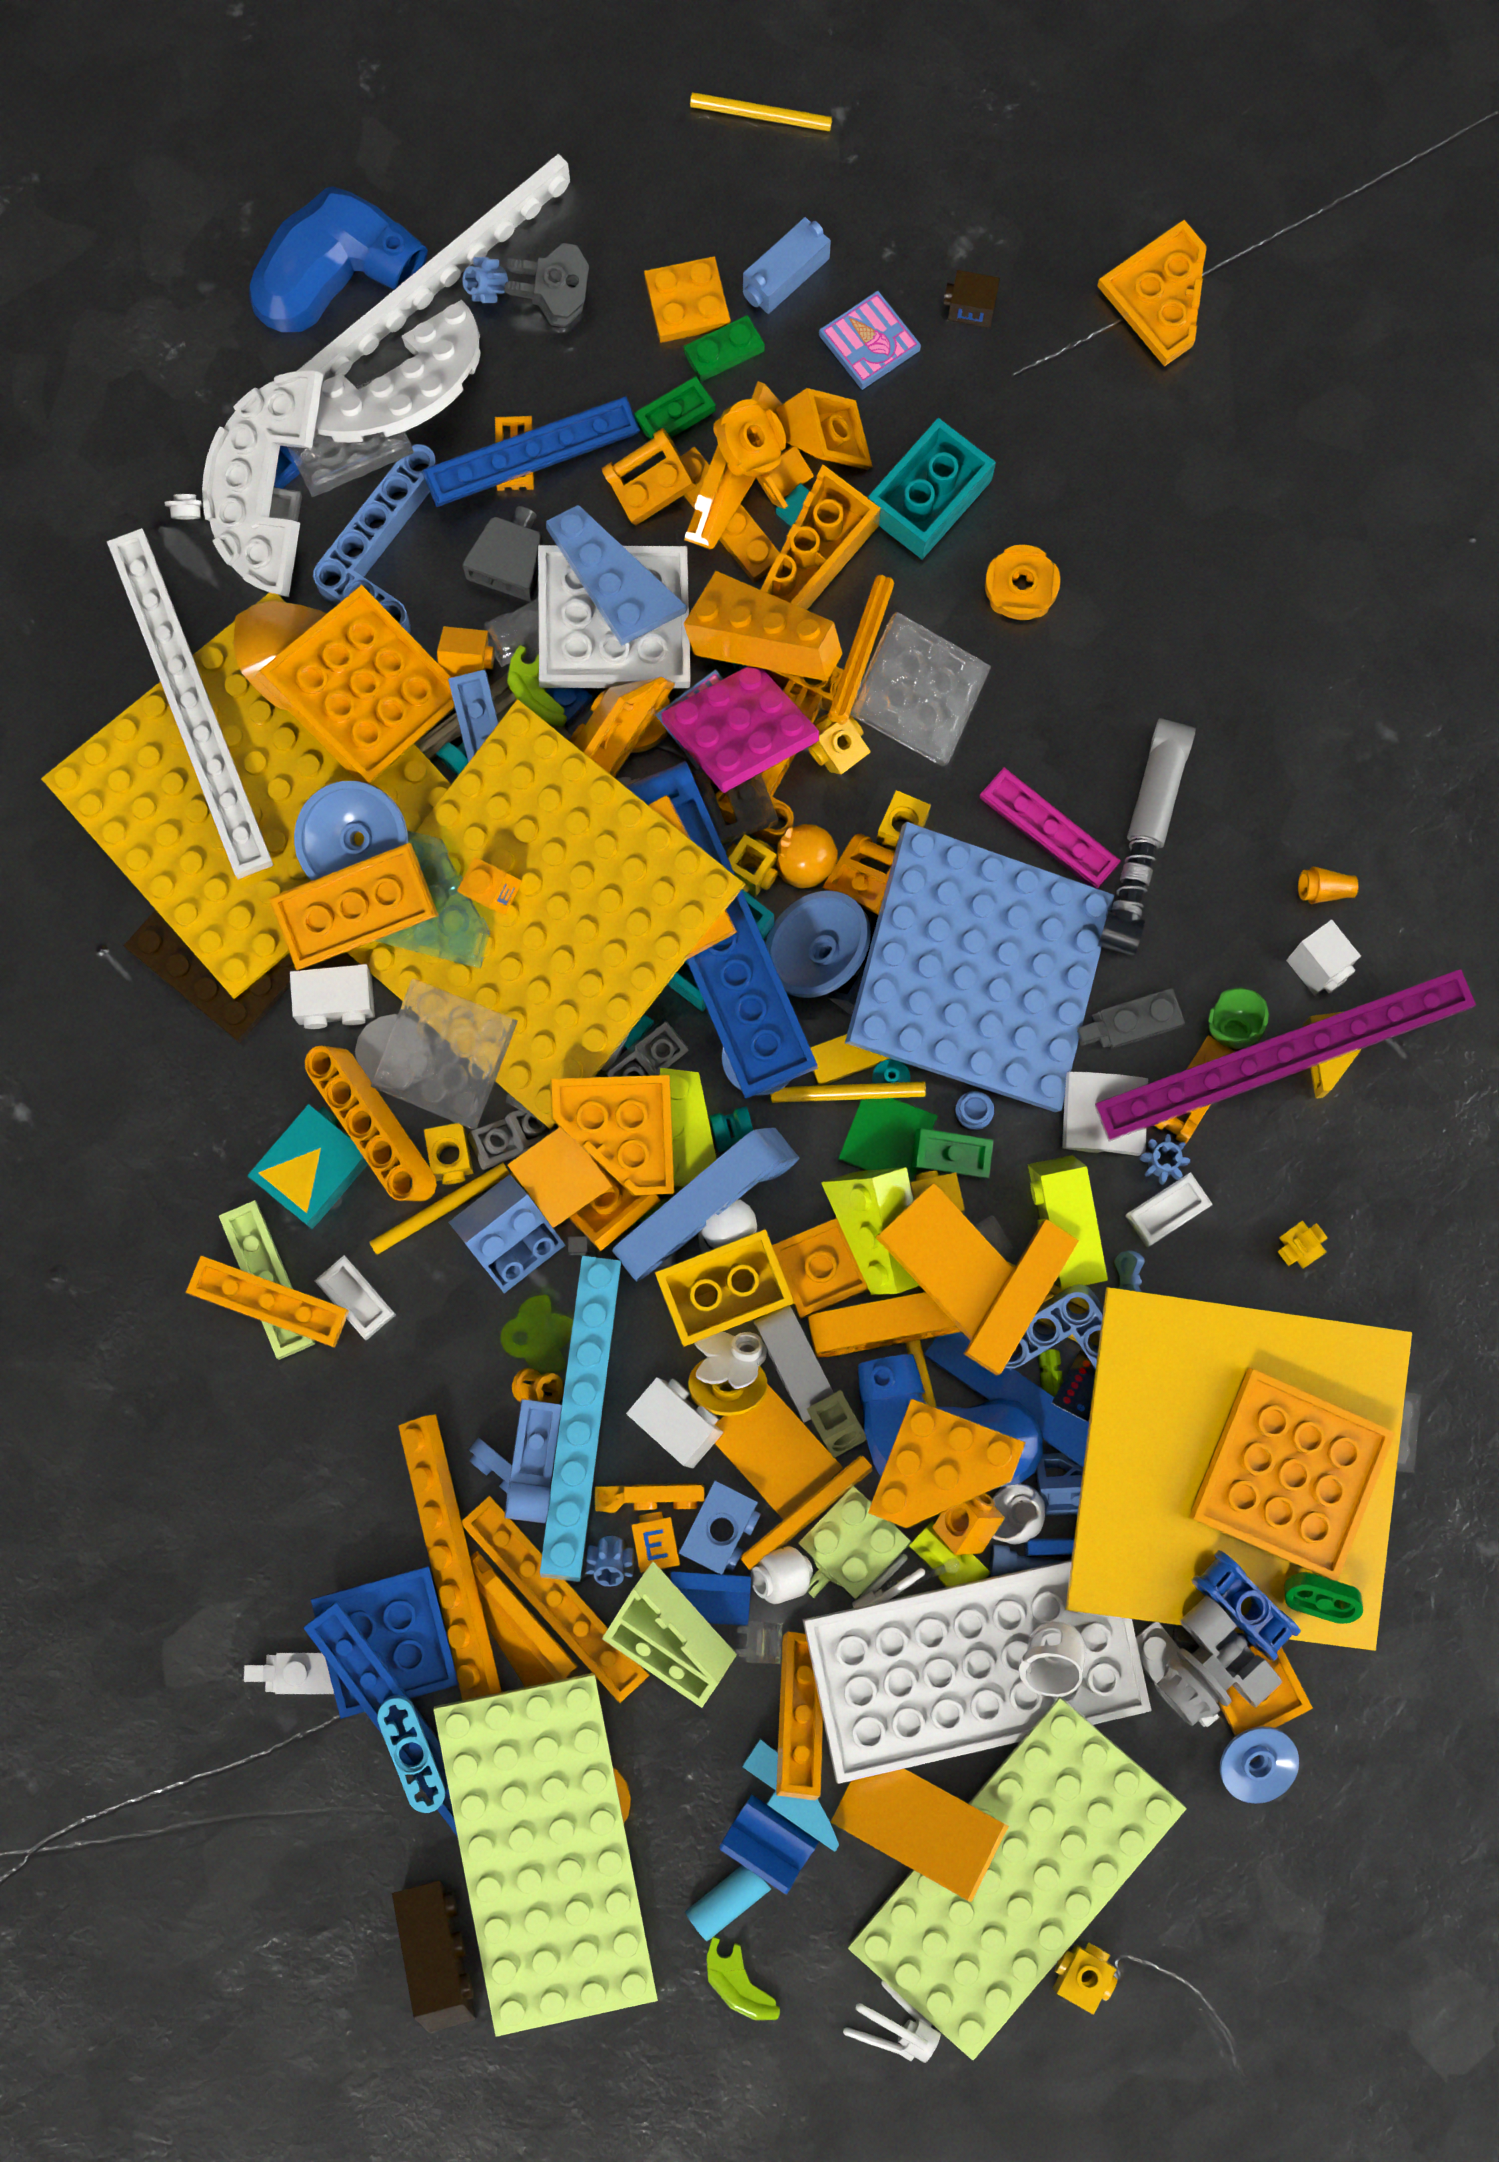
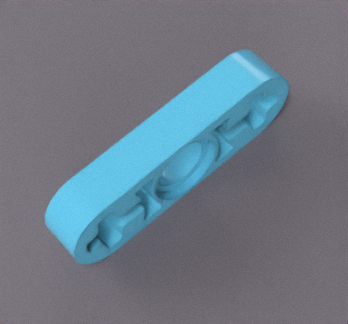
M390 1696L379 1707L377 1715L379 1727L410 1805L421 1813L433 1812L444 1801V1782L412 1702L404 1696ZM396 1705L398 1710L406 1709L408 1714L403 1716V1725L406 1732L412 1727L416 1730V1733L406 1734L396 1742H393L391 1736L399 1735L397 1725L394 1721L387 1722L385 1719L389 1715L390 1706ZM406 1743H417L423 1749L424 1755L418 1764L407 1765L400 1759L399 1751ZM426 1766H430L431 1772H424V1778L428 1787L436 1786L438 1789L433 1793V1801L428 1803L424 1797L417 1799L415 1796L420 1791L417 1776L410 1781L407 1778V1774L419 1773Z

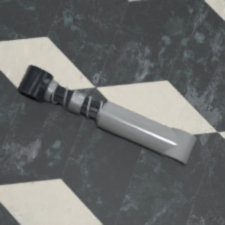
M1163 718L1158 719L1149 749L1150 755L1127 835V839L1131 842L1129 844L1131 853L1125 859V864L1123 865L1120 876L1122 886L1116 890V894L1119 896L1118 900L1113 903L1112 909L1106 912L1105 924L1097 945L1099 947L1131 956L1136 954L1145 922L1140 916L1142 910L1139 907H1144L1141 904L1143 892L1148 891L1145 887L1149 886L1153 870L1150 866L1151 862L1156 860L1153 857L1154 851L1164 847L1184 766L1192 747L1196 727Z

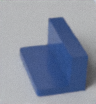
M671 1572V1582L708 1623L743 1626L748 1624L751 1577Z
M751 1794L730 1826L719 1849L784 1894H787L819 1841Z

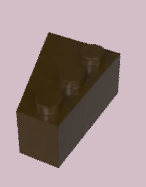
M439 1880L392 1893L414 2019L429 2033L477 2020L472 2001L474 1997L469 1973L465 1971L462 1958L466 1956L464 1940L461 1932L456 1931L453 1918L458 1915L454 1892H447V1889Z

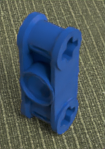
M1218 1550L1214 1554L1215 1560L1201 1576L1195 1575L1191 1579L1192 1583L1204 1596L1208 1595L1219 1604L1260 1653L1269 1660L1275 1661L1278 1658V1650L1292 1635L1298 1636L1301 1632L1300 1628L1289 1616L1272 1603L1232 1558ZM1250 1597L1252 1602L1251 1608L1248 1613L1242 1615L1241 1603L1245 1598Z

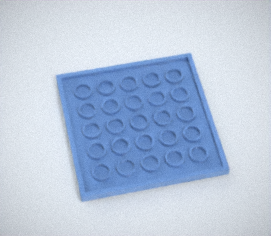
M909 822L903 824L845 1044L1053 1112L1061 1111L1065 1098L1066 1074L1072 1070L1079 1041L1077 1028L1083 1025L1101 952V947L1097 945L1105 924L1106 912L1111 910L1114 894Z

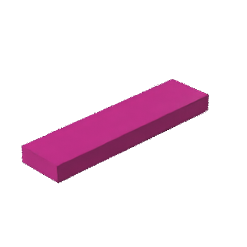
M1005 767L980 794L979 799L1088 886L1099 889L1121 862L1119 858Z

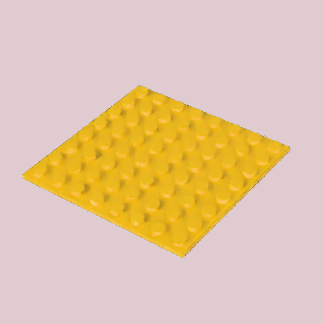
M269 592L256 604L270 601H285L278 594ZM234 621L193 654V658L274 866L237 879L161 681L41 779L235 999L290 953L269 898L312 881L302 869L294 845L295 825L302 807L314 793L329 784L357 780L288 710L280 709L273 705L245 678L235 657ZM415 744L370 783L385 792L399 807L407 826L408 841L451 786V783ZM359 831L354 836V841L358 846H361L364 842V836Z
M517 699L408 841L413 846L439 916L347 951V953L359 964H367L370 973L549 1129L553 1130L557 1124L551 1119L550 1079L595 1077L689 957L688 954L746 884ZM474 856L523 880L505 915L457 892Z
M1106 1287L1065 1610L1182 1625L1180 1620L1205 1597L1194 1586L1191 1579L1195 1575L1201 1576L1215 1560L1214 1554L1220 1550L1232 1558L1272 1603L1297 1624L1301 1632L1298 1636L1292 1635L1289 1638L1290 1640L1376 1651L1412 1332ZM1248 1368L1260 1371L1396 1432L1338 1582L1357 1588L1362 1594L1363 1614L1354 1622L1338 1624L1291 1609L1285 1602L1284 1584L1286 1580L1300 1572L1316 1573L1189 1518ZM1250 1597L1245 1598L1241 1603L1242 1615L1248 1613L1251 1608L1252 1602ZM1238 1627L1234 1629L1236 1633H1243Z

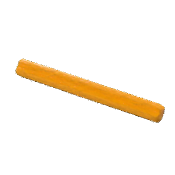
M882 574L875 578L828 713V718L831 722L843 725L848 721L895 584L891 577H885Z

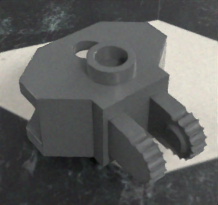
M562 243L546 258L538 257L537 262L509 259L507 269L510 272L535 277L534 284L508 281L505 283V293L532 299V304L540 306L552 326L565 328L582 313L589 264L577 245Z

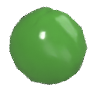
M1243 987L1223 991L1209 1013L1208 1023L1211 1036L1223 1046L1237 1050L1258 1043L1263 1037L1268 1024L1269 1011L1267 1002L1256 991Z

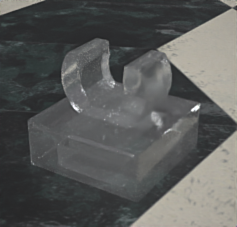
M748 1621V1626L738 1627L737 1633L747 1634L748 1637L747 1648L736 1649V1654L740 1657H746V1662L780 1664L783 1623Z

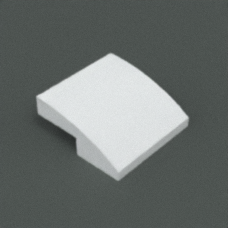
M1067 1072L1062 1148L1091 1153L1106 1151L1135 1156L1146 1153V1128L1108 1142L1095 1109V1103L1147 1085L1148 1078L1106 1073Z

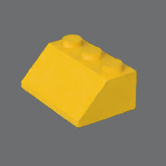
M766 1229L655 1272L683 1347L794 1303Z

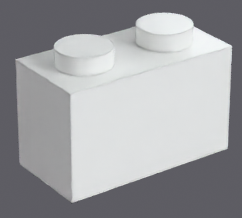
M1330 920L1304 939L1286 961L1315 996L1324 989L1330 994L1345 983L1347 978L1356 971L1352 965L1361 955L1334 921Z
M367 964L290 972L292 1013L299 1025L304 1024V1028L320 1029L327 1027V1022L342 1021L344 1025H360L365 1023V1018H375L372 974Z
M657 1377L626 1414L683 1466L693 1469L724 1433L715 1425L719 1419L703 1406L696 1408L686 1399L690 1395L689 1391L672 1378L668 1383Z

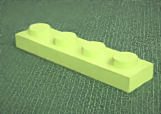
M254 1200L219 1215L240 1270L293 1289L258 1203ZM262 1321L275 1356L279 1360L315 1345L312 1339Z

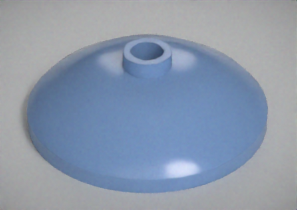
M360 781L332 783L314 793L302 807L294 831V845L298 861L312 881L408 843L407 826L397 804L381 789ZM358 831L364 836V842L361 846H358L354 841V836Z
M815 892L792 903L777 918L766 940V947L786 993L797 997L812 998L830 993L845 984L856 973L865 959L870 944V923L863 908L853 898L841 892Z

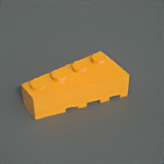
M822 464L817 474V479L803 503L797 520L792 525L780 554L777 555L760 590L807 610L877 529L881 508Z
M715 571L683 623L693 654L696 656L823 681L829 679L842 656L841 646L833 621L718 571Z

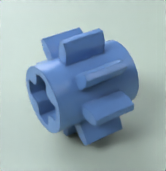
M474 257V266H469L464 271L463 286L466 292L472 295V301L497 303V294L505 293V283L508 282L507 273L503 267L499 266L498 259Z
M1170 1134L1164 1137L1161 1144H1158L1154 1139H1150L1147 1145L1152 1153H1143L1139 1159L1143 1162H1148L1149 1168L1144 1175L1147 1177L1153 1173L1159 1176V1183L1161 1185L1166 1182L1170 1174L1174 1179L1179 1180L1183 1175L1178 1166H1186L1190 1163L1189 1158L1182 1157L1181 1150L1186 1144L1184 1142L1179 1145L1172 1143ZM1167 1153L1171 1155L1172 1160L1169 1164L1166 1163L1161 1166L1157 1160L1161 1155L1164 1156Z
M603 1537L598 1541L597 1547L588 1546L586 1573L594 1574L595 1581L603 1586H617L622 1583L624 1576H633L635 1550L634 1548H627L626 1542L619 1537Z

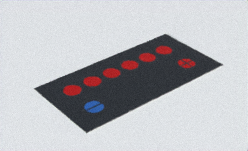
M1079 1351L1052 1404L1087 1422L1090 1418L1096 1369L1085 1352Z

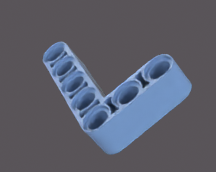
M421 444L410 446L405 450L313 570V578L321 597L332 606H337L360 585H363L392 616L401 618L399 624L409 634L411 632V624L404 605L364 578V576L430 493L422 474L423 471L413 470L418 464L429 465L428 468L437 465L433 451ZM396 492L407 493L400 500L391 499L392 495ZM375 520L385 521L379 528L369 527L370 523ZM351 549H363L362 553L358 556H347ZM338 576L341 578L335 585L327 586L324 584L330 577Z
M776 1128L753 1130L613 1248L612 1252L621 1260V1263L636 1282L640 1281L706 1226V1220L715 1214H721L758 1182L773 1180L785 1173L800 1159Z
M1073 1285L1044 1302L1019 1342L1023 1350L1019 1354L1012 1355L1005 1368L1022 1366L1073 1334L1096 1369L1099 1347L1090 1341L1089 1336L1093 1332L1101 1330L1104 1307L1095 1293L1085 1285ZM1075 1297H1081L1088 1302L1090 1307L1085 1313L1076 1314L1068 1308V1301ZM1048 1318L1054 1322L1056 1330L1050 1334H1041L1035 1329L1034 1323L1038 1319Z

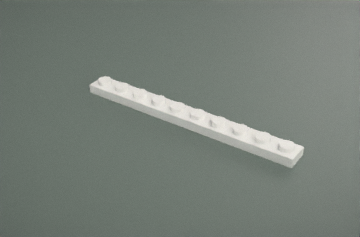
M557 154L297 371L309 370L322 373V384L325 380L339 373L345 375L350 370L352 364L361 356L372 353L377 348L379 341L385 336L402 328L407 318L416 310L426 308L433 300L434 295L440 290L456 283L461 273L470 265H474V257H485L488 250L498 242L506 241L513 234L515 228L524 220L534 218L539 213L542 205L552 197L560 196L570 183L568 163Z
M141 528L107 541L237 879L274 866L145 532Z

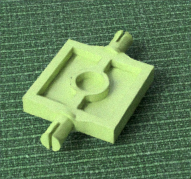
M854 1486L798 1543L814 1559L819 1569L810 1579V1586L807 1590L813 1598L831 1581L842 1586L857 1600L911 1544V1541L894 1523L868 1513L872 1501H869Z

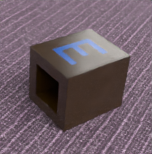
M957 270L955 283H947L943 305L950 306L948 320L990 328L1000 278Z

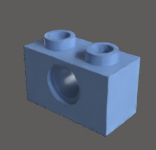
M714 1481L679 1554L720 1575H723L725 1569L733 1572L743 1552V1549L737 1547L743 1532L749 1535L752 1534L761 1515L755 1511L758 1502ZM727 1519L732 1523L734 1533L729 1540L720 1542L711 1536L710 1529L714 1521Z

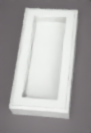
M1190 1172L1125 1216L1148 1248L1213 1204Z
M345 1255L315 1280L317 1285L335 1305L349 1310L348 1321L365 1340H368L396 1315Z

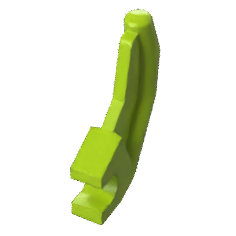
M519 645L510 661L507 680L510 689L516 699L520 700L549 725L563 727L567 720L566 715H564V708L547 694L544 688H539V655H537L533 663L525 664L522 662V659L527 654L526 648Z
M712 1937L707 1952L708 1982L730 2009L753 2020H777L780 2016V2007L776 2006L775 1998L749 1981L744 1968L741 1945L734 1943L732 1953L726 1957L721 1956L717 1952L720 1937Z

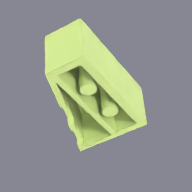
M654 1562L651 1563L635 1585L602 1638L701 1708L711 1696L737 1655Z

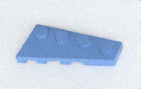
M579 505L546 521V529L621 646L686 613L687 606Z

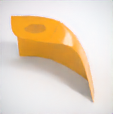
M270 601L252 605L236 615L234 651L237 664L245 678L276 707L287 710L255 676L261 668L327 613L303 605Z

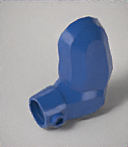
M333 186L327 187L306 206L283 221L275 232L253 272L249 286V300L254 314L267 327L280 332H302L317 323L333 297L345 288L355 271H364L367 277L395 290L425 265L428 250L425 245L401 224L395 223L377 206L352 192Z
M913 1354L885 1357L858 1364L860 1405H863L864 1432L873 1464L880 1477H882L910 1400L914 1399L927 1404L922 1397L925 1390ZM999 1398L969 1408L953 1406L935 1407L1026 1443L1012 1482L1001 1487L1020 1484L1035 1473L1043 1454V1433L1036 1417L1018 1401Z

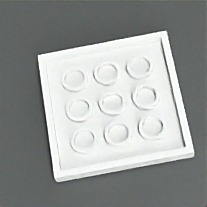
M538 545L539 688H610L657 677H664L675 683L673 688H690V642L683 624L689 615L687 546H623L678 597L687 608L685 614L621 646L558 546Z

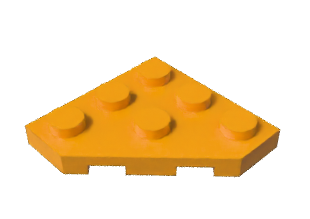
M1185 220L1101 277L1097 285L1164 367L1193 347L1196 338V323L1207 246Z
M670 1075L550 1079L551 1119L632 1195L674 1194Z
M911 1399L868 1513L904 1528L916 1525L923 1520L1012 1482L1026 1443Z

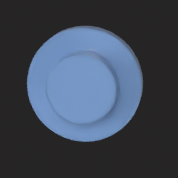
M978 1091L965 1093L956 1104L955 1113L957 1120L962 1126L970 1130H979L986 1127L994 1115V1105L991 1099L986 1094Z

